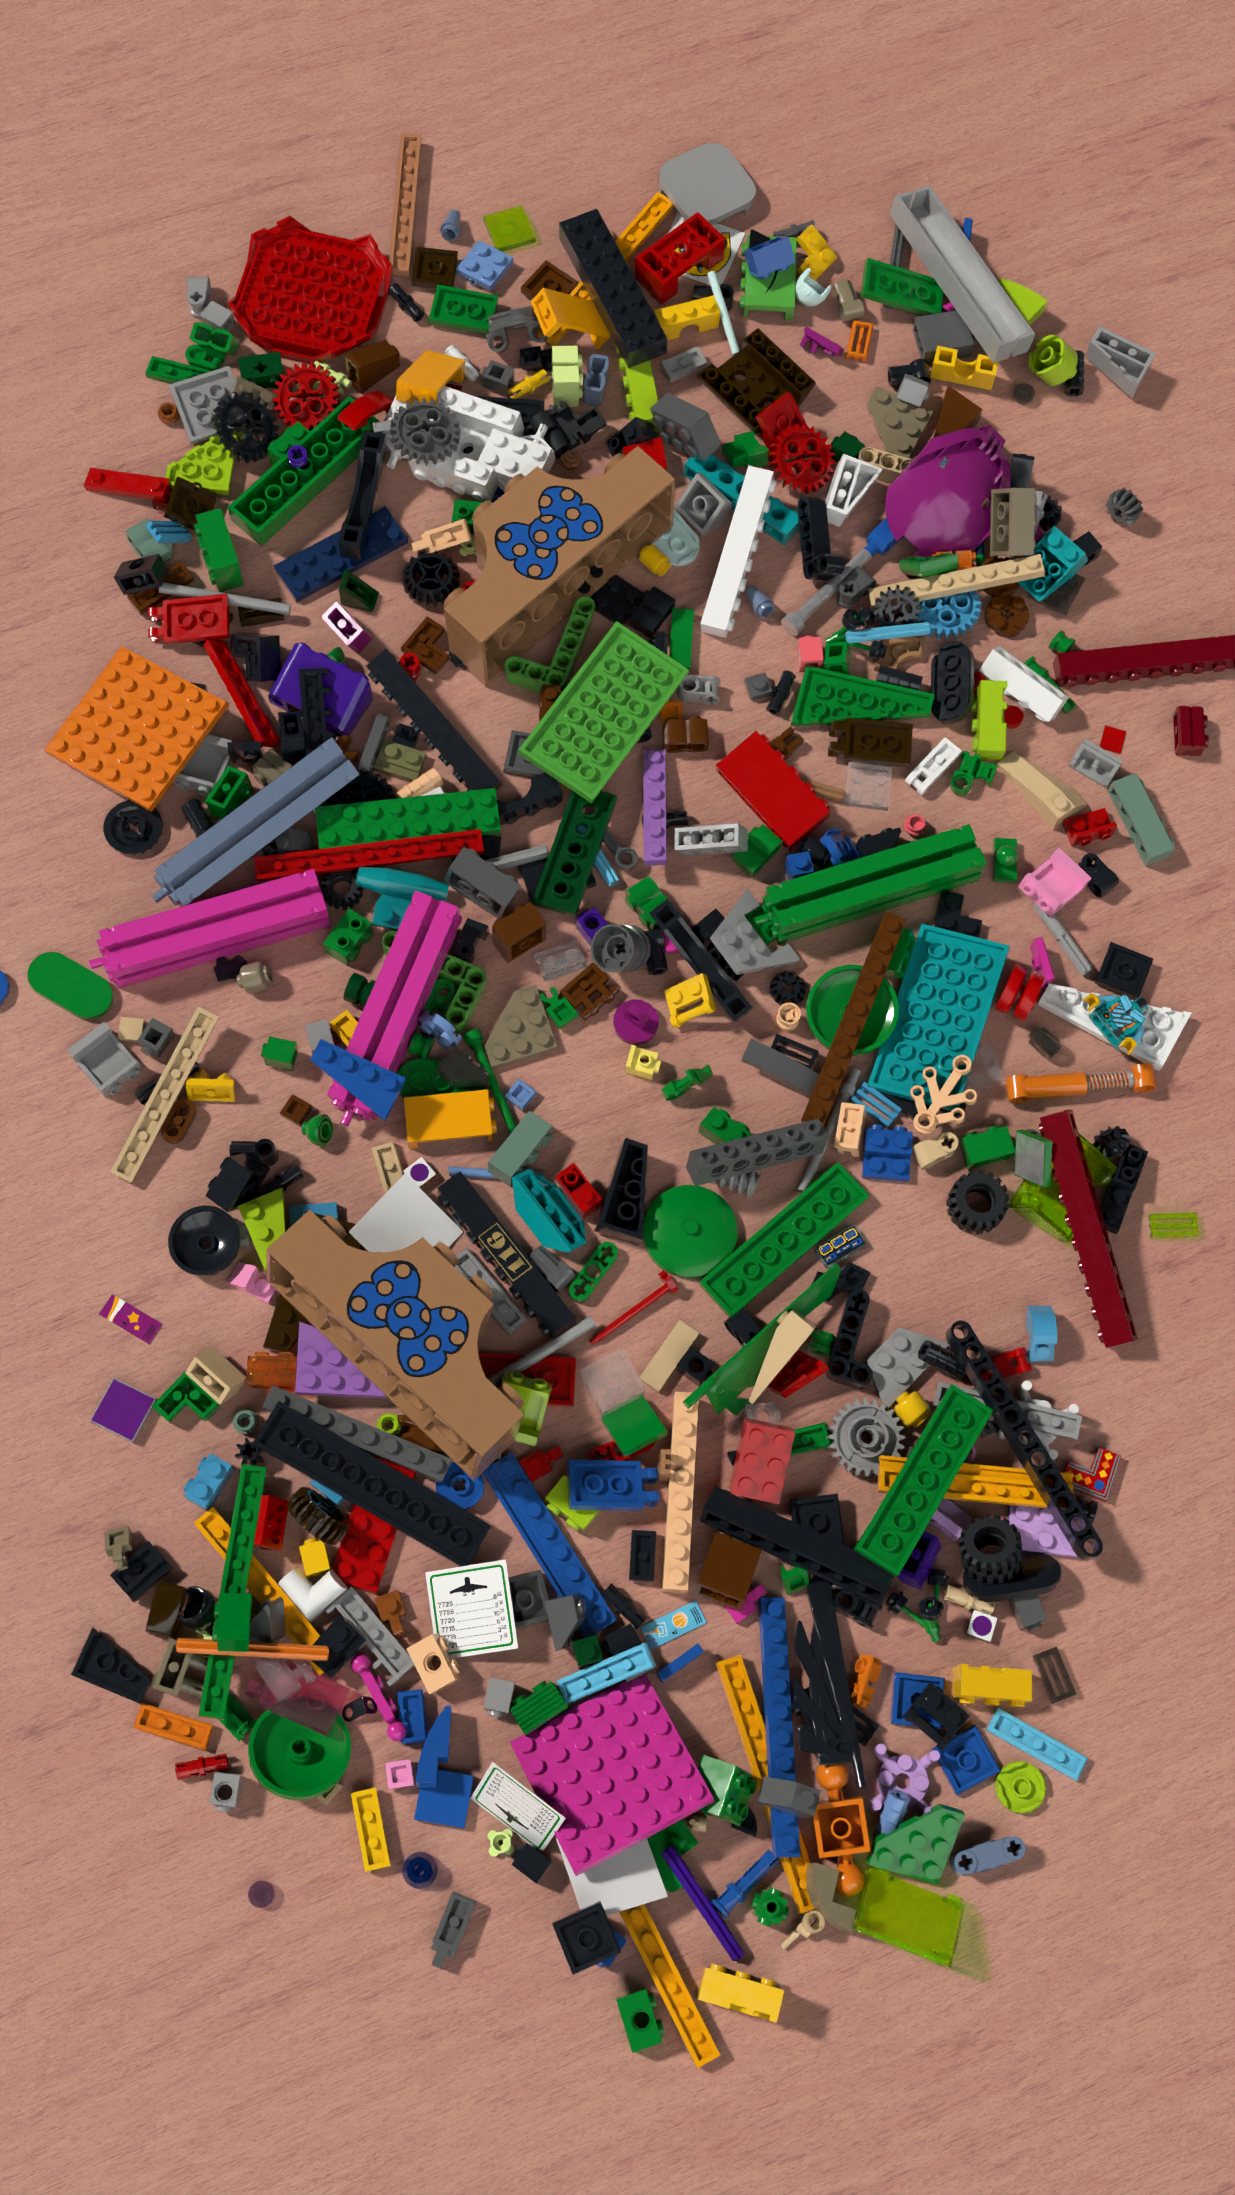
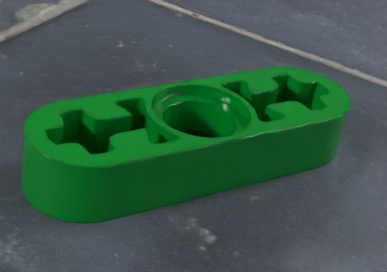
M601 1243L569 1287V1295L574 1302L583 1303L587 1301L613 1266L618 1257V1248L614 1243ZM611 1249L613 1257H606L603 1264L607 1266L604 1268L599 1262L603 1257L602 1250L607 1251ZM591 1266H596L600 1269L601 1274L597 1278H590L587 1275V1269ZM583 1277L588 1282L584 1288L585 1295L580 1294L576 1296L574 1288H580L583 1285L584 1280L581 1279Z

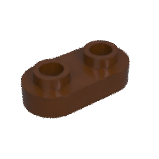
M189 1099L177 1100L161 1127V1134L167 1143H180L185 1138L195 1119L196 1108ZM183 1110L189 1111L185 1116L181 1115V1112ZM177 1130L178 1134L176 1136H171V1131Z

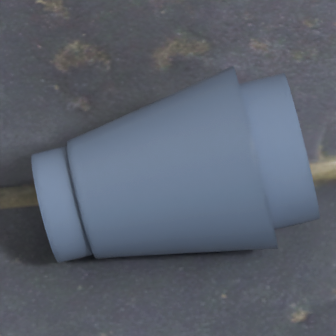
M457 210L449 211L440 228L442 237L447 241H455L460 236L461 214Z
M752 586L746 591V596L756 616L766 618L773 613L775 608L773 601L757 589V587Z

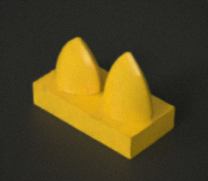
M202 1068L192 1078H187L186 1090L190 1101L235 1102L234 1080L226 1072L217 1079H210L208 1073Z

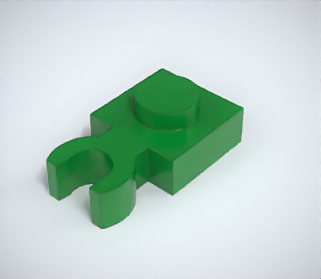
M551 987L550 992L553 997L546 998L541 993L540 998L543 1004L550 1006L546 1009V1013L560 1030L578 1018V1013L566 997L559 1000L557 990Z

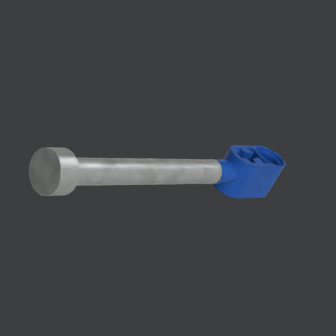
M887 517L869 534L866 539L867 545L845 565L842 574L831 578L797 612H789L781 620L782 626L789 634L793 636L798 635L805 628L804 622L839 590L840 584L858 567L862 568L877 553L884 556L904 537L902 536L896 542L889 529Z

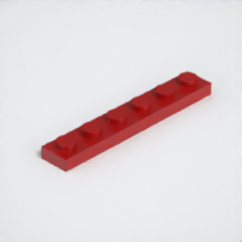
M207 639L203 646L235 702L237 709L241 713L245 724L253 735L254 740L261 741L263 747L276 748L280 741L225 641Z

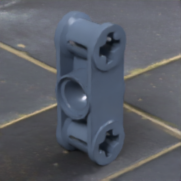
M1016 1836L990 1840L954 1853L951 1857L950 1865L952 1870L959 1875L983 1872L1021 1859L1025 1854L1026 1847L1023 1840ZM1010 1843L1012 1845L1016 1844L1017 1849L1014 1850V1854L1012 1852L1007 1851V1847H1010ZM962 1857L969 1860V1864L965 1865L966 1870L958 1865V1862L962 1861Z

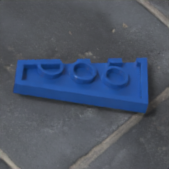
M320 1039L310 1059L317 1067L386 1122L406 1082L405 1077L323 1039Z

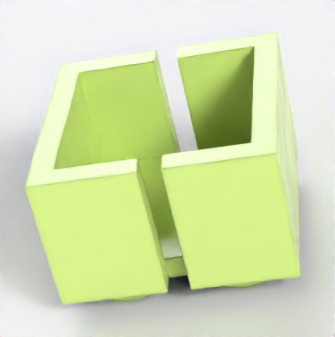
M552 346L553 407L554 405L561 407L560 401L562 400L563 402L566 401L569 407H579V398H583L582 354H578V346Z

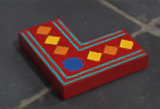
M1098 1447L1090 1469L1067 1461L1063 1473L1073 1474L1072 1484L1074 1491L1107 1502L1121 1455Z

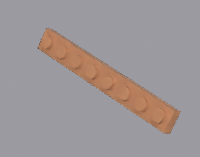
M401 133L389 256V262L392 265V275L396 276L410 275L422 141L421 134Z

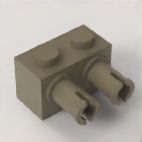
M168 1637L150 1686L175 1696L182 1691L201 1698L203 1691L194 1687L203 1689L204 1682L187 1677L185 1672L189 1666L206 1672L207 1665L203 1664V1662L208 1663L209 1656L194 1653H178L176 1651L177 1640Z

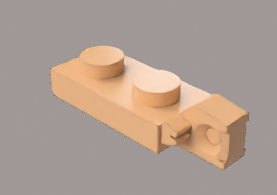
M462 519L426 531L424 534H421L422 540L411 544L414 552L425 549L429 553H433L435 550L438 552L472 541L473 539L467 519Z

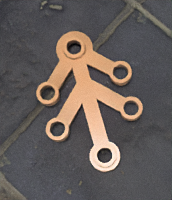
M958 1055L954 1058L952 1063L953 1072L940 1092L936 1081L937 1072L935 1068L926 1067L923 1070V1079L928 1084L932 1100L928 1110L923 1099L925 1096L923 1087L916 1085L911 1088V1098L915 1101L918 1112L914 1117L913 1124L919 1133L929 1134L935 1130L938 1124L951 1121L960 1124L965 1119V1112L961 1108H954L949 1113L936 1115L940 1108L960 1103H966L967 1105L976 1103L977 1093L973 1089H967L964 1093L949 1096L961 1076L967 1075L971 1071V1060L969 1057ZM963 1064L966 1066V1069L960 1070L958 1066ZM932 1072L934 1076L929 1078L926 1076V1073ZM917 1090L922 1092L920 1096H915L913 1093ZM968 1094H972L974 1098L972 1100H968L966 1096ZM955 1113L962 1114V1117L957 1119L953 1115ZM927 1120L930 1124L923 1126L921 1122Z

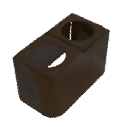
M158 1580L146 1625V1632L148 1634L177 1636L180 1624L179 1617L181 1618L182 1616L181 1613L187 1595L185 1592L186 1587Z

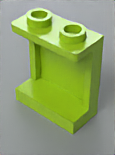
M505 1372L501 1385L506 1383L511 1386L524 1401V1405L520 1408L524 1413V1417L515 1441L536 1446L552 1384L540 1378L531 1379L524 1377L519 1372Z

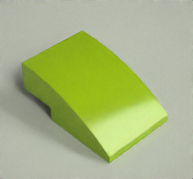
M996 278L1029 326L1045 312L1048 300L1021 284Z

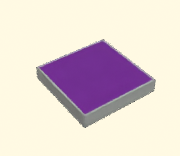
M113 1378L93 1413L90 1422L134 1443L153 1409L152 1405L157 1399Z

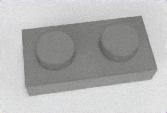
M697 346L661 361L660 367L671 383L706 368L708 362Z

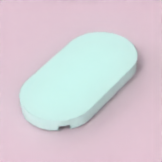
M674 509L672 528L653 544L669 558L671 565L684 566L696 559L699 552V538Z

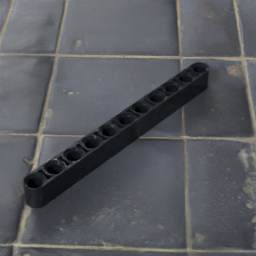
M956 1321L946 1332V1340L985 1405L993 1409L992 1417L1075 1554L1083 1561L1092 1560L1100 1555L1103 1550V1543L972 1327L965 1321ZM954 1329L962 1331L964 1338L956 1337ZM967 1350H972L976 1354L975 1360L967 1356ZM979 1371L986 1372L989 1375V1380H983L979 1375ZM992 1392L999 1393L1002 1397V1402L994 1400ZM1005 1413L1012 1414L1015 1423L1008 1422L1005 1418ZM1019 1434H1022L1027 1438V1445H1024L1019 1441ZM1031 1456L1038 1457L1041 1465H1034ZM1045 1477H1049L1052 1479L1054 1483L1053 1488H1050L1045 1484ZM1058 1499H1063L1066 1502V1510L1058 1506ZM1072 1520H1075L1079 1523V1532L1073 1530V1528L1071 1527ZM1085 1542H1088L1092 1545V1554L1088 1553L1085 1550Z

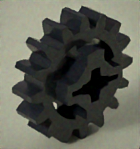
M896 585L895 590L892 591L889 586L888 593L885 594L881 591V599H875L877 606L873 607V611L877 613L874 616L875 621H880L879 627L914 624L913 620L919 621L917 613L921 612V606H918L920 600L915 598L914 591L908 593V587L905 586L903 590H900L899 585ZM907 600L910 602L912 609H910L909 606H906ZM883 610H885V613H888V619L884 616Z

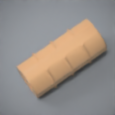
M432 768L397 791L396 796L397 798L421 796L444 785V782L439 773Z

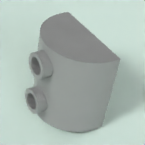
M697 473L675 505V508L702 535H707L716 530L725 521L731 512L732 502L702 473Z

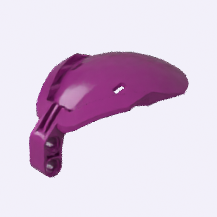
M991 425L983 426L979 430L975 428L962 429L930 439L919 455L912 459L887 488L885 512L889 529L896 542L904 536L918 549L912 557H931L936 552L952 551V554H956V551L965 550L973 552L990 535L991 489L1010 488L1011 479L1010 465L1002 451L1006 440ZM946 457L948 462L944 468H941L939 463ZM988 498L989 501L982 508V503Z

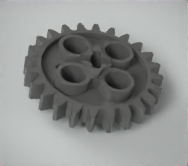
M425 398L422 399V403L414 399V405L407 401L405 408L400 406L399 413L395 412L394 418L391 420L390 435H392L391 442L395 443V450L401 449V456L408 454L409 462L416 458V464L424 460L425 465L428 466L429 460H432L436 465L438 458L444 462L445 455L451 457L452 450H457V444L460 441L461 429L459 428V421L455 420L456 414H449V407L442 409V402L437 406L434 405V399L430 403H427Z

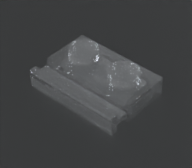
M576 940L533 954L534 962L544 982L587 967L586 960Z

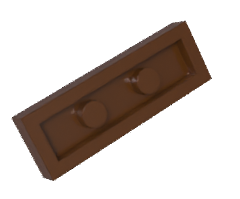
M179 561L168 569L169 573L164 582L187 586L194 581V577L182 561ZM158 587L128 594L127 598L141 616L148 611V608L158 605L171 595L159 593Z

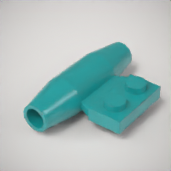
M359 867L355 883L360 887L381 894L375 903L372 925L393 930L399 929L407 908L412 902L415 890L429 895L440 902L441 900L446 902L449 885L424 875L380 867Z

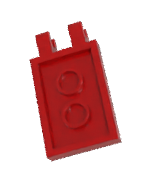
M227 593L163 600V607L148 608V617H152V622L162 621V627L148 628V637L152 638V642H161L163 640L166 645L206 641L207 639L230 638L229 596Z

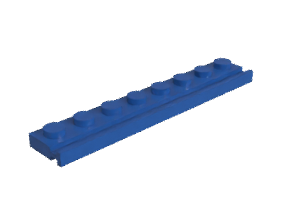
M511 1452L493 1463L483 1472V1475L557 1595L562 1597L581 1593V1597L584 1598L587 1606L586 1618L579 1628L583 1637H591L616 1622L613 1613L514 1454Z

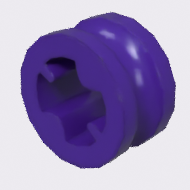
M294 445L289 448L287 456L290 465L295 468L305 466L308 461L306 449L300 445ZM295 454L297 456L298 454H301L302 457L300 459L299 457H297V459H294Z

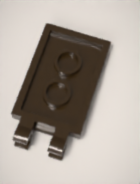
M847 718L846 723L831 722L829 736L842 737L841 743L834 741L829 743L828 756L838 757L844 755L843 761L909 768L911 764L913 724Z

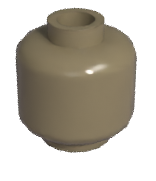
M257 961L243 965L240 968L237 982L240 988H244L247 993L253 994L267 990L270 987V983L273 982V974L269 965Z

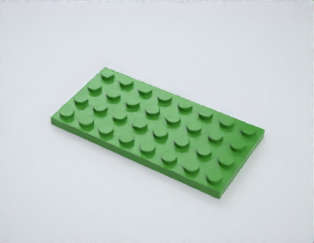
M616 621L518 749V754L592 804L683 682L689 670Z

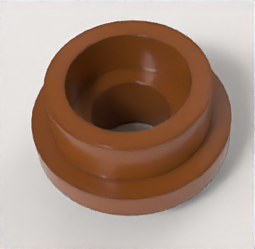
M169 402L163 403L158 410L160 421L166 424L176 422L180 416L177 407Z

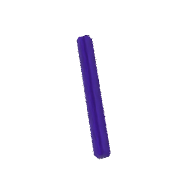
M674 1846L667 1847L662 1852L663 1858L732 1961H738L745 1955V1951Z

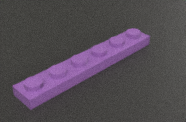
M665 749L643 750L644 866L667 865Z

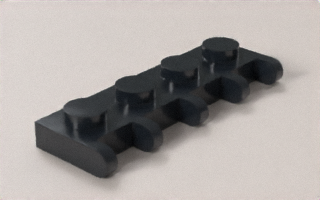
M329 668L298 670L305 756L327 741V739L335 738V733H327L325 717L334 716L333 711L325 710L324 695L332 694L331 688H323L322 675L330 674Z

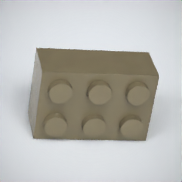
M1035 488L991 489L990 556L1034 555L1036 546L1034 539V528L1036 526L1035 505L1037 502Z

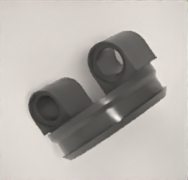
M532 306L497 313L489 316L486 321L489 324V334H486L488 346L491 350L498 353L508 349L509 338L507 331L527 327L529 337L537 343H544L549 338L547 336H543L541 339L535 338L534 330L541 326ZM501 336L504 344L501 348L497 349L493 342L496 337Z

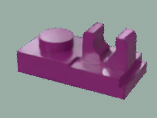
M805 326V336L800 343L802 348H805L806 344L812 341L811 353L815 354L821 345L824 348L823 352L827 355L834 357L836 354L841 357L845 350L843 347Z

